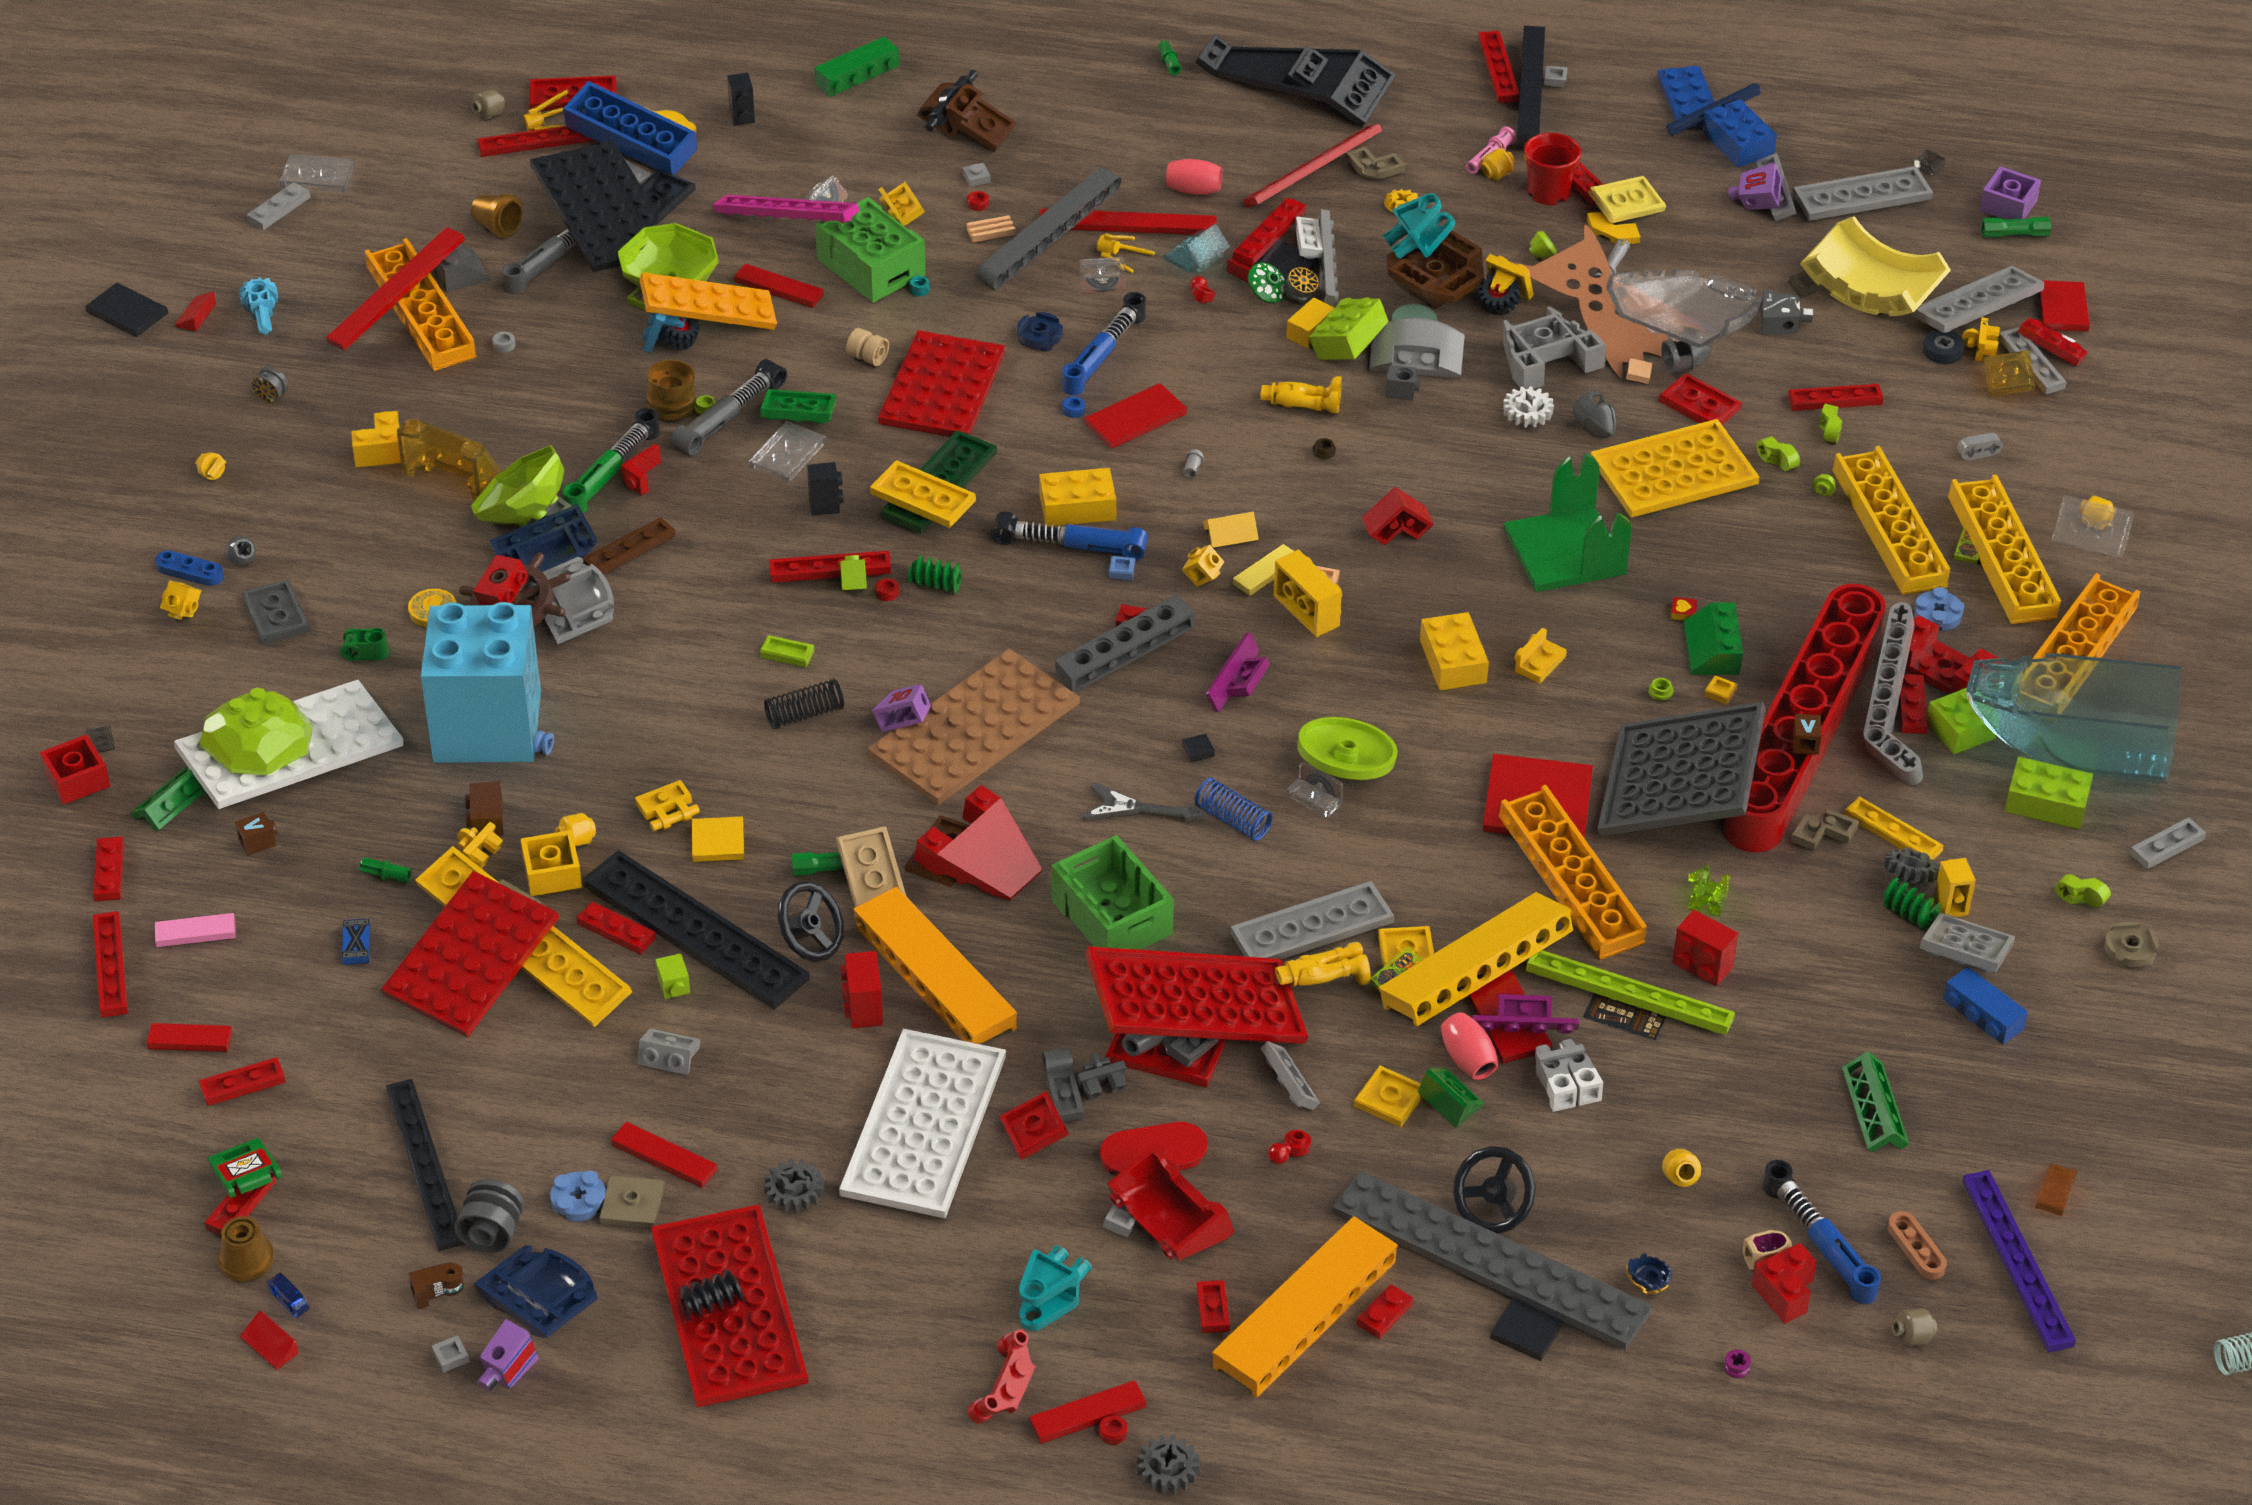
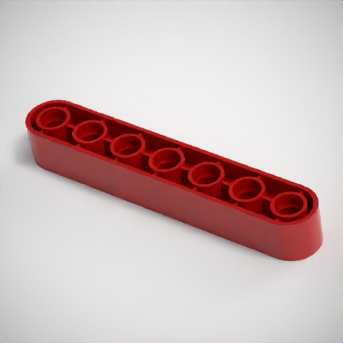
M1861 584L1841 585L1829 593L1764 718L1746 815L1724 818V836L1736 848L1747 852H1765L1775 848L1782 841L1879 648L1886 603L1882 595L1873 588ZM1795 714L1821 715L1819 755L1793 753L1792 730Z

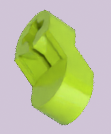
M1824 404L1819 425L1824 431L1823 440L1837 444L1842 429V420L1837 416L1838 407Z
M1772 436L1757 441V452L1765 463L1778 465L1783 471H1789L1800 466L1799 454L1791 444L1778 443Z
M2066 874L2055 885L2057 895L2070 904L2086 903L2094 908H2099L2111 896L2108 886L2096 878L2080 879L2074 875Z

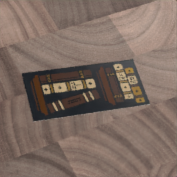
M1594 993L1583 1018L1656 1040L1666 1016Z

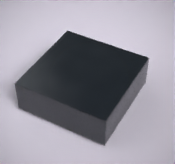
M1206 733L1182 739V746L1191 762L1215 756V750Z

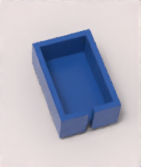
M1741 99L1725 104L1724 107L1719 106L1704 111L1702 133L1737 168L1774 154L1777 134Z

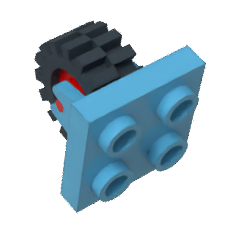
M651 313L647 323L651 327L645 328L642 336L645 344L642 350L651 353L656 339L660 342L664 341L663 345L665 346L670 344L671 349H675V347L678 350H682L683 347L685 350L689 349V346H693L699 333V321L697 319L693 320V318Z

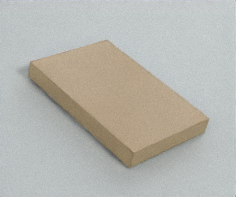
M886 826L836 837L837 847L855 908L896 886L906 896Z

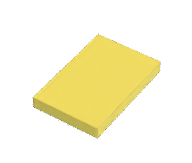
M1644 176L1591 187L1588 192L1610 223L1664 212L1666 204Z

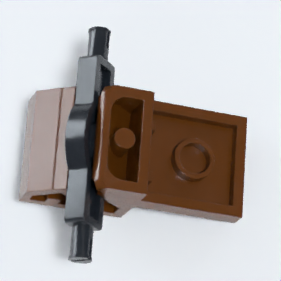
M971 70L966 76H961L956 83H940L920 107L917 114L918 117L927 122L925 125L926 130L932 132L936 128L951 139H954L961 130L995 152L1014 129L1017 122L981 99L983 92L972 84L978 77L975 70Z

